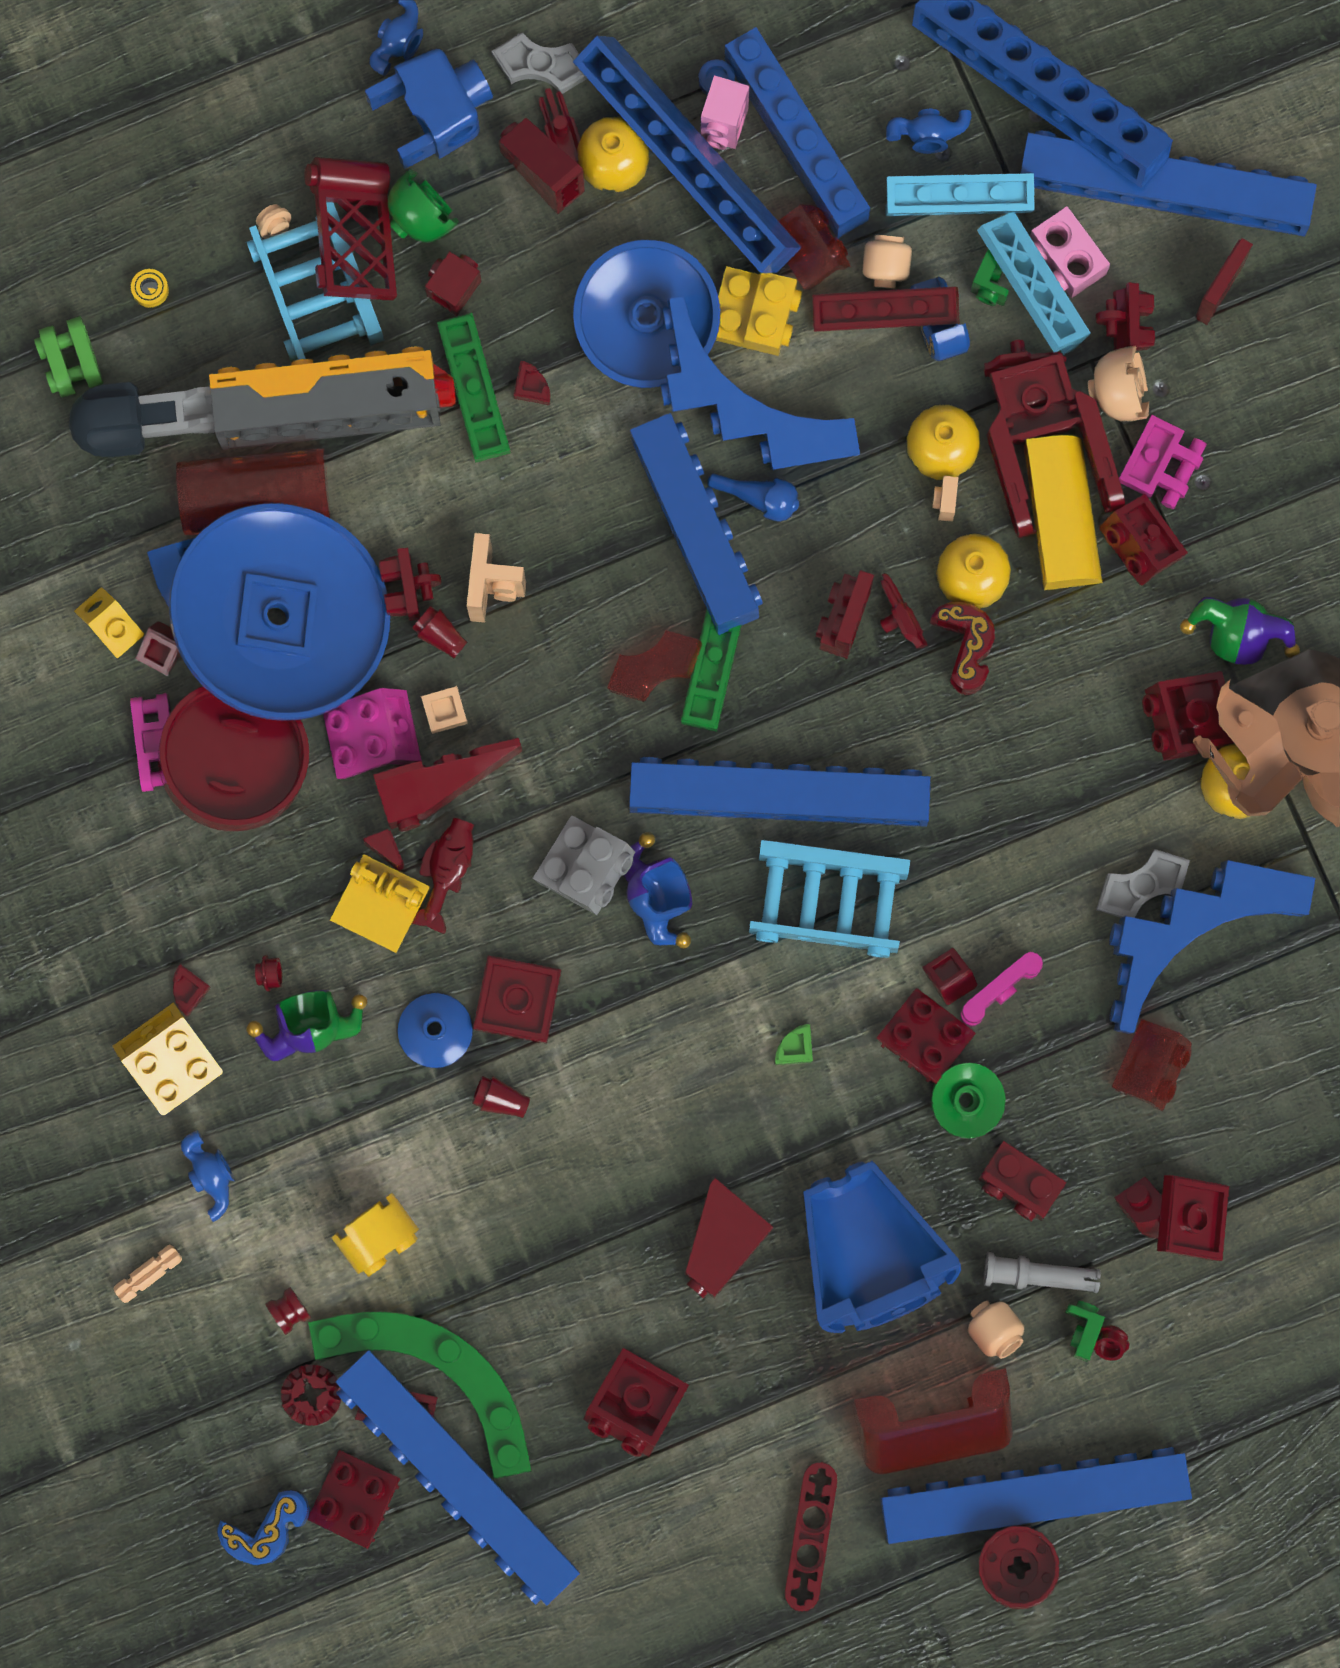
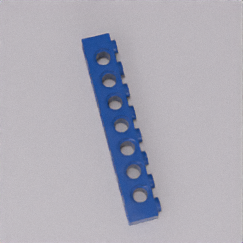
M919 0L915 4L912 26L1140 188L1168 160L1173 139L1168 137L1163 129L1148 123L1133 108L1124 106L1110 96L1105 88L1090 82L1075 67L1066 65L1056 58L1048 48L1032 41L1017 26L1005 22L987 5L980 4L976 0Z

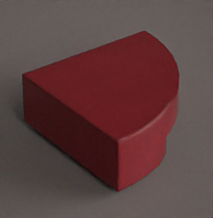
M521 361L513 395L514 399L550 405V389L546 379L535 366Z
M180 964L173 978V994L179 1009L189 1017L211 987Z

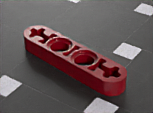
M823 1462L810 1465L805 1470L802 1480L785 1587V1599L788 1605L797 1611L812 1609L817 1604L820 1595L837 1488V1474L829 1464ZM818 1469H824L825 1476L831 1478L830 1485H824L821 1497L829 1496L828 1505L817 1500L805 1501L806 1493L814 1496L815 1483L809 1482L810 1474H817ZM809 1507H819L825 1514V1522L818 1529L808 1528L803 1521V1514ZM803 1545H813L819 1552V1560L812 1567H804L797 1560V1552ZM794 1569L804 1573L817 1572L816 1581L808 1578L807 1590L813 1592L812 1600L806 1599L804 1605H797V1598L791 1596L792 1589H798L801 1577L793 1578Z

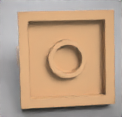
M474 534L467 597L470 621L485 623L488 594H494V599L508 602L516 601V597H525L526 579L524 567L491 564L493 550L489 534Z

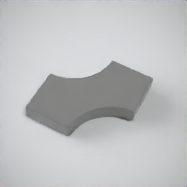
M520 33L491 51L493 58L510 84L525 79H536L552 85L563 94L588 79L573 63L579 53L572 43L556 48H548L533 43L524 33Z
M1154 849L1149 860L1139 870L1124 875L1108 873L1096 910L1120 918L1125 916L1135 918L1140 907L1149 899L1161 895H1170L1171 890L1176 888L1182 889L1190 860Z

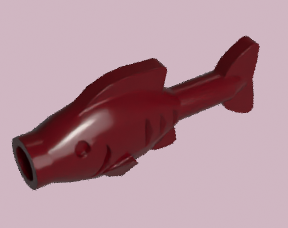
M453 818L451 825L425 852L420 875L432 877L434 886L426 908L417 912L412 924L429 927L442 934L446 933V924L440 912L447 891L450 889L458 893L461 889V879L466 874L468 867H471L473 856L472 830L474 824Z

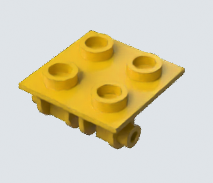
M363 854L360 862H356L351 870L350 875H352V878L330 921L397 953L430 886Z

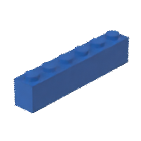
M757 27L726 44L725 61L733 68L739 83L749 86L750 101L837 239L867 222L870 212L869 205Z
M671 413L631 429V442L718 635L728 632L733 627L742 626L758 619V606L763 604L756 585L752 584L749 586L743 573L748 572L745 560L740 551L734 553L730 546L729 540L733 539L732 532L726 519L724 518L719 521L714 508L719 506L711 486L704 488L699 476L703 475L704 471L697 455L693 454L690 456L685 444L689 442V438L682 422L675 424Z

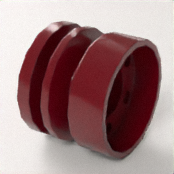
M1011 1526L996 1532L985 1543L979 1557V1575L985 1590L996 1602L1011 1609H1028L1041 1604L1053 1593L1059 1579V1558L1054 1545L1043 1533L1030 1527ZM1015 1558H1022L1023 1564H1030L1031 1570L1025 1572L1024 1579H1017L1015 1573H1009L1008 1567L1014 1565Z

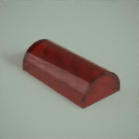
M324 448L179 461L176 464L178 504L184 535L200 534L202 530L220 517L237 509L259 504L294 505L321 513L331 519Z

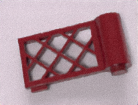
M313 158L311 164H307L305 168L304 180L305 184L310 186L311 192L315 194L321 265L315 267L317 288H323L324 296L393 301L397 297L387 198L390 186L388 164L385 162ZM326 202L338 203L347 214L338 222L327 212ZM362 205L377 206L379 220L372 224L358 209ZM350 217L366 230L358 240L342 226ZM335 232L350 246L342 256L330 245V237ZM369 235L381 245L382 253L377 258L361 244ZM354 250L369 264L361 274L345 260ZM338 266L354 280L350 286L334 285L333 271ZM374 269L384 278L385 289L374 288L364 277Z

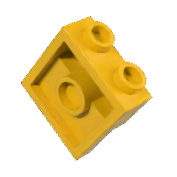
M726 266L718 295L720 324L715 341L779 356L781 346L788 347L792 335L793 325L787 324L790 311H798L802 291L796 289L797 279L773 273H761L760 275Z

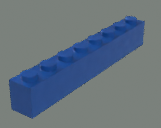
M596 36L577 56L573 63L760 273H778L802 247L614 37Z
M1036 131L1035 134L1028 133L1020 174L1034 173V188L1304 237L1310 226L1317 184L1308 183V180L1304 177L1288 176L1286 179L1272 176V173L1266 170L1240 171L1236 170L1234 165L1228 163H1216L1215 166L1201 164L1200 160L1183 156L1179 157V159L1168 158L1166 163L1140 188L1073 139L1056 138V134L1048 131Z
M654 757L640 758V763L632 762L630 813L927 827L929 822L931 777L922 776V771L901 770L900 775L885 774V769L864 768L863 773H848L847 767L828 766L826 767V772L811 771V766L803 764H792L788 766V770L773 769V764L762 762L752 763L751 768L736 767V762L715 761L714 766H699V761L693 759L677 760V765L662 764V759Z
M370 1350L336 1381L340 1387L336 1394L351 1410L357 1405L367 1415L362 1421L377 1437L384 1433L393 1444L388 1449L403 1465L410 1461L420 1471L415 1475V1478L427 1491L431 1493L436 1488L446 1499L441 1504L456 1521L462 1516L472 1526L467 1533L482 1549L488 1544L498 1554L494 1559L496 1564L509 1577L515 1572L525 1582L520 1589L535 1605L542 1600L547 1606L580 1574L576 1567Z
M1174 1447L1151 1450L1152 1458L1137 1460L1136 1453L1114 1456L1115 1464L1102 1466L1099 1464V1458L1076 1462L1077 1469L1062 1471L1061 1464L1038 1467L1039 1475L1024 1477L1023 1469L1001 1473L1002 1480L986 1482V1475L963 1478L964 1486L949 1488L948 1481L927 1483L925 1484V1492L912 1494L910 1486L887 1489L888 1497L880 1498L887 1544L1191 1500L1192 1494L1185 1453L1175 1455Z

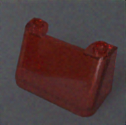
M1006 1368L986 1372L974 1380L971 1388L972 1396L966 1398L968 1408L899 1422L894 1404L883 1396L855 1399L851 1404L865 1465L874 1473L888 1474L994 1452L1005 1448L1013 1436L1010 1386Z

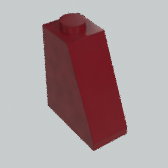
M525 118L519 124L513 122L503 130L499 140L500 152L557 215L585 192L584 174L581 166L530 120Z
M716 1178L709 1187L685 1275L690 1278L687 1285L703 1299L707 1294L715 1299L773 1230L772 1225Z

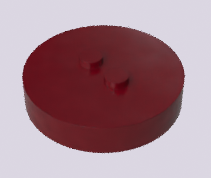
M203 686L185 696L172 710L164 725L158 749V766L161 780L174 804L184 814L199 824L222 831H245L258 828L280 816L297 797L306 777L309 764L308 738L301 719L281 721L249 715L225 704Z

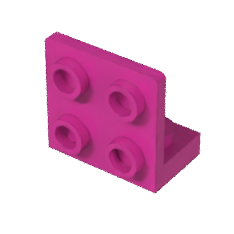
M379 688L351 698L339 707L323 714L338 779H346L387 764L406 765L421 761L407 690Z

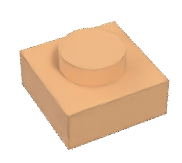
M944 476L942 487L935 486L932 508L939 509L938 520L953 522L958 477Z
M457 686L421 696L432 734L468 724Z

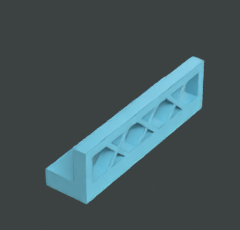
M1034 173L886 177V216L1008 214L1013 211L1015 213H1032L1034 211Z
M1013 211L981 225L977 230L1053 352L1061 350L1064 355L1073 351L1091 332L1015 212Z

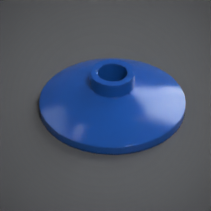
M440 993L422 995L413 1000L404 1009L398 1023V1038L406 1055L415 1063L429 1068L446 1067L458 1061L468 1050L473 1035L472 1021L466 1008L455 998ZM433 1022L439 1023L442 1027L441 1032L436 1036L430 1035L427 1031L428 1026Z

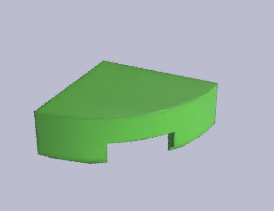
M810 1024L796 1027L783 1038L776 1052L775 1065L813 1062Z

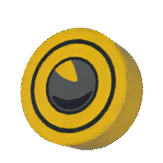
M142 270L134 276L131 282V291L134 299L144 307H157L168 296L169 287L166 278L157 270Z

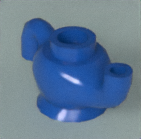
M399 0L398 4L404 7L405 13L393 20L385 19L379 28L378 38L382 39V43L379 48L372 52L369 58V65L374 71L383 76L387 75L391 68V63L388 62L391 57L403 56L405 61L411 59L422 41L423 29H417L419 10L414 0Z
M923 109L918 112V117L912 120L894 117L888 121L886 126V139L888 141H898L901 139V135H908L911 141L915 143L912 146L914 151L923 154L939 153L948 148L946 141L963 133L969 127L971 111H959V118L956 122L940 116V111L936 109Z
M198 1130L185 1136L181 1141V1150L192 1162L194 1170L190 1171L188 1176L196 1191L199 1193L205 1190L206 1193L214 1198V1206L207 1210L211 1220L214 1222L220 1219L228 1208L229 1181L235 1182V1178L219 1149H217L215 1154L203 1151L201 1144L204 1141Z

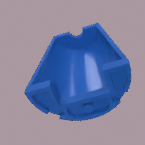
M873 1161L855 1163L845 1170L846 1176L834 1182L829 1177L819 1179L810 1186V1189L803 1192L817 1320L820 1327L830 1333H843L846 1331L844 1326L854 1325L857 1331H861L909 1314L941 1294L939 1286L945 1281L948 1285L953 1284L961 1272V1264L958 1257Z

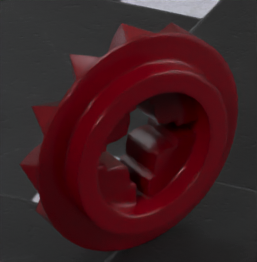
M319 1365L300 1366L287 1375L281 1388V1400L284 1410L291 1419L303 1425L315 1426L325 1423L335 1415L341 1404V1398L336 1394L340 1389L336 1383L338 1379L325 1367ZM306 1379L313 1389H327V1391L322 1392V1395L316 1397L317 1411L314 1410L309 1401L302 1402L300 1400L296 1402L295 1400L305 1393L304 1386L306 1384L304 1380Z

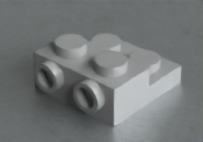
M571 815L533 879L542 886L597 915L600 909L605 907L612 899L613 888L621 875H625L631 868L635 851L625 841L599 827L594 828Z

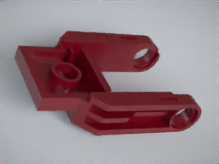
M1062 353L990 374L1000 411L986 437L1010 519L1018 538L1037 533L1031 522L1027 507L1029 497L1013 444H1025L1026 439L1053 436L1068 432L1073 427H1078L1104 511L1110 513L1125 505L1122 487L1096 399L1072 388Z

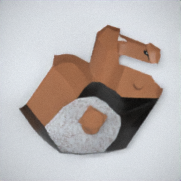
M1308 649L1230 687L1229 680L1221 688L1216 708L1219 713V725L1244 754L1250 765V770L1245 780L1236 777L1210 739L1202 738L1199 735L1193 739V743L1202 757L1212 760L1227 783L1232 804L1247 816L1267 815L1302 780L1312 807L1322 817L1332 822L1336 827H1339L1340 659L1328 653Z

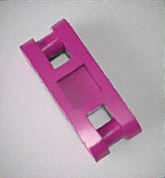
M168 693L156 694V698L143 700L142 697L130 698L142 792L154 791V787L163 786L159 771L152 772L150 762L158 761V749L162 731L167 718L171 714ZM158 713L159 721L145 722V714Z
M1028 952L1013 963L964 1005L961 1011L963 1023L970 1027L980 1024L985 1015V1009L994 1001L1002 1005L1017 992L1014 985L1022 978L1033 979L1039 974L1043 965L1042 958L1037 953Z

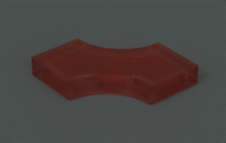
M666 630L661 640L650 650L632 656L620 654L607 689L612 693L644 702L653 688L661 682L674 677L690 678L703 643L698 639Z

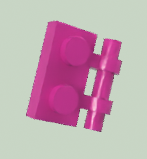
M1151 415L1119 478L1120 483L1143 495L1146 494L1149 498L1152 497L1156 487L1159 486L1166 490L1161 504L1167 508L1174 509L1179 498L1185 497L1189 489L1187 483L1194 469H1199L1203 461L1201 455L1207 444L1200 439L1194 438L1189 448L1180 445L1179 442L1185 431ZM1171 457L1181 462L1174 477L1164 473Z

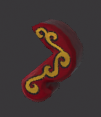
M964 602L946 603L936 609L931 616L930 624L965 634L950 682L960 694H975L984 686L989 673L987 665L980 666L978 663L989 655L995 640L994 624L986 612L972 604Z

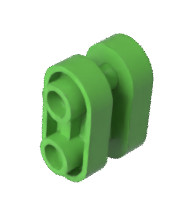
M81 316L67 320L68 332L57 335L54 326L51 325L39 329L40 337L34 339L41 360L47 358L51 371L45 372L51 392L56 393L59 391L61 398L76 394L73 383L86 379L90 389L104 384ZM74 345L80 365L68 368L62 349Z

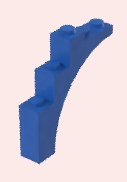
M684 296L668 300L669 307L662 308L666 330L673 329L675 344L669 345V353L672 367L679 366L680 373L666 375L667 383L660 384L664 406L671 405L672 412L715 405L716 412L710 413L713 434H720L721 441L765 434L766 441L760 442V450L763 464L770 463L771 470L860 455L854 418L820 420L797 417L770 408L742 392L720 372L704 351L691 325Z
M1227 860L1221 862L1220 868L1215 867L1211 889L1216 890L1215 896L1178 888L1171 890L1170 896H1164L1160 910V917L1165 918L1164 924L1127 916L1120 918L1119 924H1113L1109 945L1115 946L1113 955L1127 957V963H1121L1117 977V985L1122 986L1120 1000H1114L1111 1008L1110 1022H1115L1114 1031L1126 1034L1135 1032L1142 1005L1156 978L1172 958L1198 936L1222 923L1245 916L1280 914L1302 917L1309 915L1316 878Z

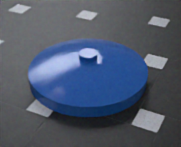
M638 240L616 246L600 256L590 266L577 289L573 318L580 346L592 364L609 378L632 387H660V384L667 383L666 375L680 373L679 366L672 367L669 345L675 344L673 329L666 330L662 308L669 307L668 300L670 298L684 296L691 325L704 351L708 355L715 343L720 324V303L715 285L706 269L696 258L673 244L656 240Z

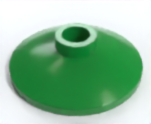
M961 1063L950 1067L941 1075V1079L934 1085L932 1091L931 1105L937 1122L944 1130L957 1137L976 1138L987 1134L996 1127L1005 1110L1006 1098L1001 1081L994 1072L980 1064ZM963 1093L969 1094L971 1102L967 1107H962L959 1102V1098Z

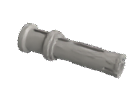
M987 1252L983 1282L984 1286H991L992 1283L1015 1285V1288L1019 1290L1026 1288L1028 1284L1098 1293L1100 1282L1085 1281L1084 1278L1098 1280L1101 1278V1271L1097 1268L1088 1269L1032 1263L1029 1258L1019 1255L1017 1259L997 1257L993 1252Z

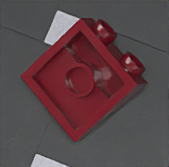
M860 570L858 577L844 574L841 584L834 582L827 602L833 604L829 618L822 616L815 636L821 639L819 650L848 659L872 590L873 574Z
M1222 671L1160 681L1145 689L1146 695L1143 697L1142 707L1148 717L1152 716L1155 731L1152 733V744L1157 752L1162 753L1164 761L1197 755L1199 751L1194 745L1193 739L1199 735L1202 738L1210 739L1216 749L1235 744L1219 725V713L1216 706L1221 688L1225 685Z
M623 1348L588 1407L583 1420L589 1423L588 1429L593 1434L601 1438H607L608 1435H611L622 1441L621 1447L628 1454L640 1457L643 1453L650 1457L689 1385Z

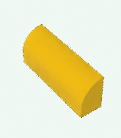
M1069 435L1026 439L1024 454L1034 524L1037 530L1036 538L1044 590L1103 583L1082 439Z

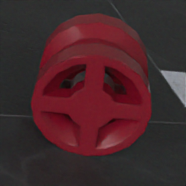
M291 1287L284 1290L283 1296L278 1300H270L265 1303L285 1335L293 1330V1325L299 1321L306 1322L311 1318Z

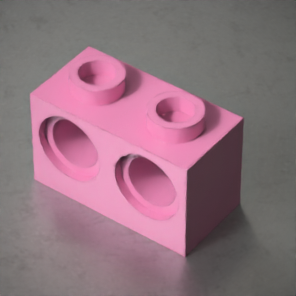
M714 75L701 114V135L713 148L725 150L727 147L736 149L748 112V85Z
M1068 206L1031 230L1030 237L1070 298H1073L1107 275L1110 263ZM1050 234H1059L1064 238L1065 243L1061 246H1053L1048 243L1046 237ZM1075 262L1080 263L1086 268L1087 272L1083 275H1074L1068 270L1067 266Z

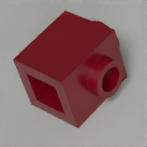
M450 251L444 260L438 258L428 273L430 280L425 285L427 297L458 316L481 283L480 271L477 269L479 267L478 264L464 254H460L458 257Z

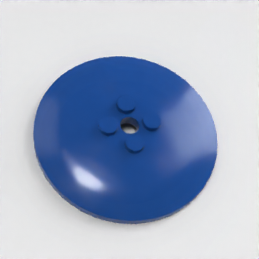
M288 504L252 505L237 509L212 522L201 531L183 554L172 580L169 599L170 624L175 643L185 664L201 685L219 700L241 712L260 718L281 721L300 720L324 714L339 707L358 693L371 678L383 657L389 636L390 615L386 611L384 594H387L385 583L382 582L381 573L375 561L360 541L346 528L325 515L307 508ZM271 608L281 609L286 615V623L282 625L273 624L268 619V610Z

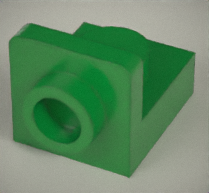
M989 249L973 280L970 292L976 294V299L984 304L995 306L997 303L1004 306L1009 290L991 282L998 283L1003 271Z
M1078 1300L1076 1306L1069 1304L1065 1313L1086 1322L1084 1327L1076 1326L1069 1346L1076 1348L1073 1357L1088 1362L1105 1317L1098 1315V1307Z

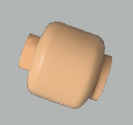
M875 235V240L865 244L863 275L869 279H874V287L895 289L896 281L902 282L909 278L912 248L904 243V237Z
M984 1301L971 1312L970 1315L973 1319L968 1325V1333L981 1351L988 1357L998 1356L1000 1359L1005 1358L1022 1345L1024 1341L1022 1338L1024 1325L1005 1302L1000 1301L990 1304L989 1301Z

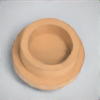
M277 204L266 207L259 213L256 219L258 232L265 239L286 232L291 222V214L287 209L281 208Z

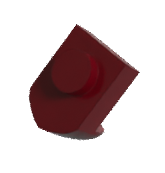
M1144 1177L1114 1198L1120 1209L1143 1235L1150 1238H1158L1162 1195Z

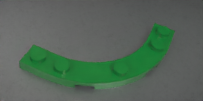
M361 1312L308 1322L315 1360L368 1350L391 1351L414 1356L438 1368L462 1389L476 1410L485 1433L494 1479L532 1471L520 1415L510 1392L491 1364L474 1347L456 1334L427 1320L391 1312Z

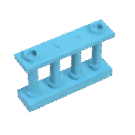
M326 202L327 212L339 222L340 219L334 203ZM317 216L315 217L316 221L261 240L256 226L249 228L253 240L247 241V245L253 261L261 260L290 337V339L283 342L291 362L306 359L304 353L359 334L360 337L367 335L370 346L384 341L382 330L370 299L324 296V293L289 306L285 305L279 287L316 274L315 267L321 265V258L318 257L274 273L267 254L318 236ZM336 232L330 237L334 249L341 256L350 248ZM351 253L345 260L359 272L353 253ZM343 271L346 281L341 282L340 285L350 286L354 280ZM346 301L347 304L355 303L358 314L352 316L353 320L298 339L291 320Z
M761 840L759 860L766 861L769 873L762 922L750 921L749 933L756 934V940L778 943L779 938L868 949L867 955L880 958H889L890 952H898L900 941L888 939L895 884H899L900 879L907 880L910 860ZM788 864L803 866V872H806L799 927L777 925L784 870L788 869ZM825 869L840 871V877H843L836 932L814 929L821 875L825 874ZM863 874L877 876V882H880L873 937L851 934L858 880L862 879Z

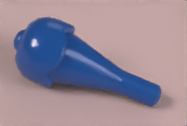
M714 473L708 478V486L735 495L763 512L764 518L772 521L781 522L787 520L799 508L797 489L786 480L775 478L773 482L741 481Z

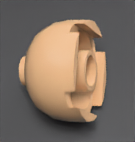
M1136 346L1119 348L1107 353L1096 365L1094 379L1088 380L1089 396L1098 401L1101 410L1107 416L1118 421H1135L1147 419L1149 416V402L1142 403L1141 398L1144 396V391H1148L1140 353H1135Z

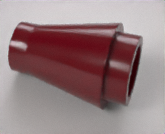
M432 606L427 609L412 627L418 633L417 638L447 653L453 659L468 643L442 610L437 611Z
M493 1075L491 1078L482 1076L474 1093L472 1104L479 1106V1111L523 1118L527 1111L530 1097L521 1094Z

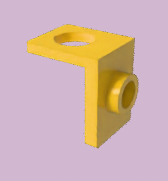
M102 587L74 611L93 630L116 658H119L144 636L142 630L121 605ZM102 600V603L99 605L98 608H96L92 612H88L89 609L95 603Z

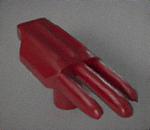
M547 88L545 93L554 118L553 122H551L544 98H539L540 108L546 123L544 127L546 135L578 163L577 148L580 136L574 118L569 115L564 97L560 91L556 95L563 116L559 115L550 88Z
M1014 340L1010 342L1011 354H1002L992 361L984 363V377H990L992 372L1057 355L1060 352L1031 354L1026 352L1024 340ZM1063 356L1064 362L1067 360L1066 356Z
M883 573L882 577L884 580L880 582L892 605V614L880 620L882 628L888 633L899 627L904 637L911 641L916 648L926 647L928 644L912 609L909 608L907 602L903 601L890 576Z

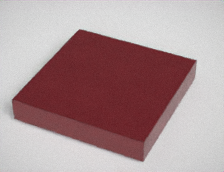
M1243 238L1238 240L1204 295L1196 314L1197 320L1208 325L1243 268L1253 246L1252 243Z
M488 956L473 1030L547 1044L562 972L561 969Z
M1164 1175L1157 1251L1211 1261H1222L1229 1186L1174 1175Z

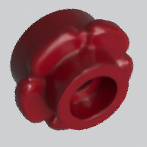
M264 955L262 962L255 965L257 985H263L266 991L270 992L272 988L282 987L283 982L280 959L269 958L268 955Z
M1117 1326L1101 1327L1094 1347L1096 1354L1105 1360L1114 1361L1120 1359L1129 1349L1128 1335Z

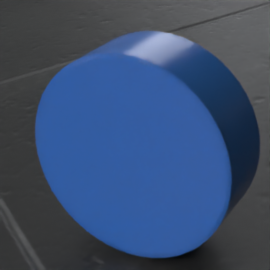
M715 59L706 62L701 67L699 86L707 96L714 75L735 81L734 70L727 62Z

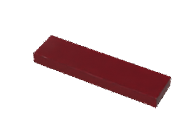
M958 287L812 295L814 332L960 324Z

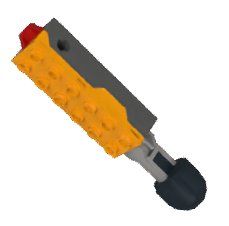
M408 347L399 354L387 355L385 351H372L366 353L363 358L350 359L348 355H335L329 357L327 362L314 363L311 359H299L291 362V366L277 367L274 363H262L254 367L255 370L240 371L237 367H226L219 369L218 374L209 375L210 386L181 392L140 396L137 386L131 382L99 385L85 391L75 401L70 411L69 428L73 440L82 450L101 457L137 455L145 448V438L188 433L205 434L215 432L222 450L441 426L440 408L452 407L456 403L453 377L433 363L431 350L424 351L422 347Z

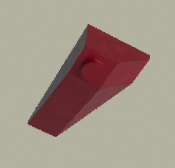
M519 738L477 747L469 752L470 757L462 758L461 754L454 755L452 753L443 755L433 763V766L426 767V765H422V761L373 774L390 828L398 827L399 831L403 832L419 827L420 820L427 819L521 753L522 747Z

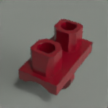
M1129 282L1126 284V288L1113 292V299L1106 300V311L1098 312L1095 315L1096 323L1106 326V336L1114 337V350L1136 346V351L1147 350L1154 346L1155 330L1153 327L1140 326V316H1149L1153 313L1154 295L1139 291V283Z
M408 547L397 549V556H391L379 561L382 582L402 580L404 589L401 592L384 594L386 611L390 616L408 615L410 621L419 620L420 612L416 589H421L423 601L434 599L432 587L442 583L441 575L430 574L428 563L424 562L417 564L419 576L414 577Z

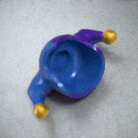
M645 832L641 834L639 841L631 846L635 851L633 863L629 871L623 875L628 882V903L635 914L642 918L647 936L654 945H677L683 949L687 948L691 943L690 936L684 932L678 935L670 933L667 930L669 919L681 915L692 907V896L688 881L680 865L671 857L645 864L640 860L643 850L653 846L655 843L654 835L650 832Z

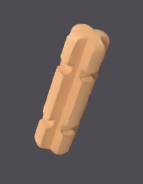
M167 1245L158 1252L159 1256L157 1258H150L129 1274L130 1278L128 1280L124 1278L117 1283L113 1290L122 1302L128 1303L137 1296L136 1292L138 1290H145L166 1274L165 1270L167 1268L172 1269L178 1265L182 1258L174 1246Z

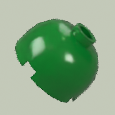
M409 169L393 185L388 196V210L393 217L390 221V226L403 239L409 235L419 242L429 243L439 240L448 234L459 221L457 218L449 219L448 215L453 210L426 180L421 184L413 178L418 173Z

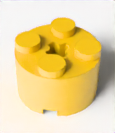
M393 1193L386 1196L389 1204L385 1207L379 1201L347 1224L346 1228L343 1229L347 1235L343 1238L338 1232L331 1237L357 1274L364 1271L367 1277L371 1276L386 1264L385 1255L394 1249L400 1254L418 1239L414 1233L419 1228Z

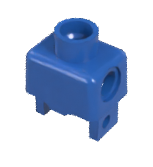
M432 49L394 66L395 75L365 90L367 102L372 111L403 95L410 111L416 117L425 134L397 149L399 160L404 169L433 154H436L438 159H441L476 138L480 132V126L475 108L493 99L490 87L475 60L472 59L453 69L446 54L440 49Z

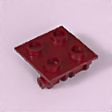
M916 988L876 1039L882 1043L881 1047L883 1049L886 1047L895 1055L900 1056V1062L905 1060L909 1063V1069L914 1067L916 1071L927 1078L926 1082L929 1083L931 1080L937 1084L941 1079V1075L949 1069L976 1033Z
M339 1450L307 1520L369 1549L371 1542L375 1541L374 1535L380 1522L385 1520V1517H383L385 1511L390 1509L388 1505L395 1490H398L400 1487L398 1483L401 1478Z

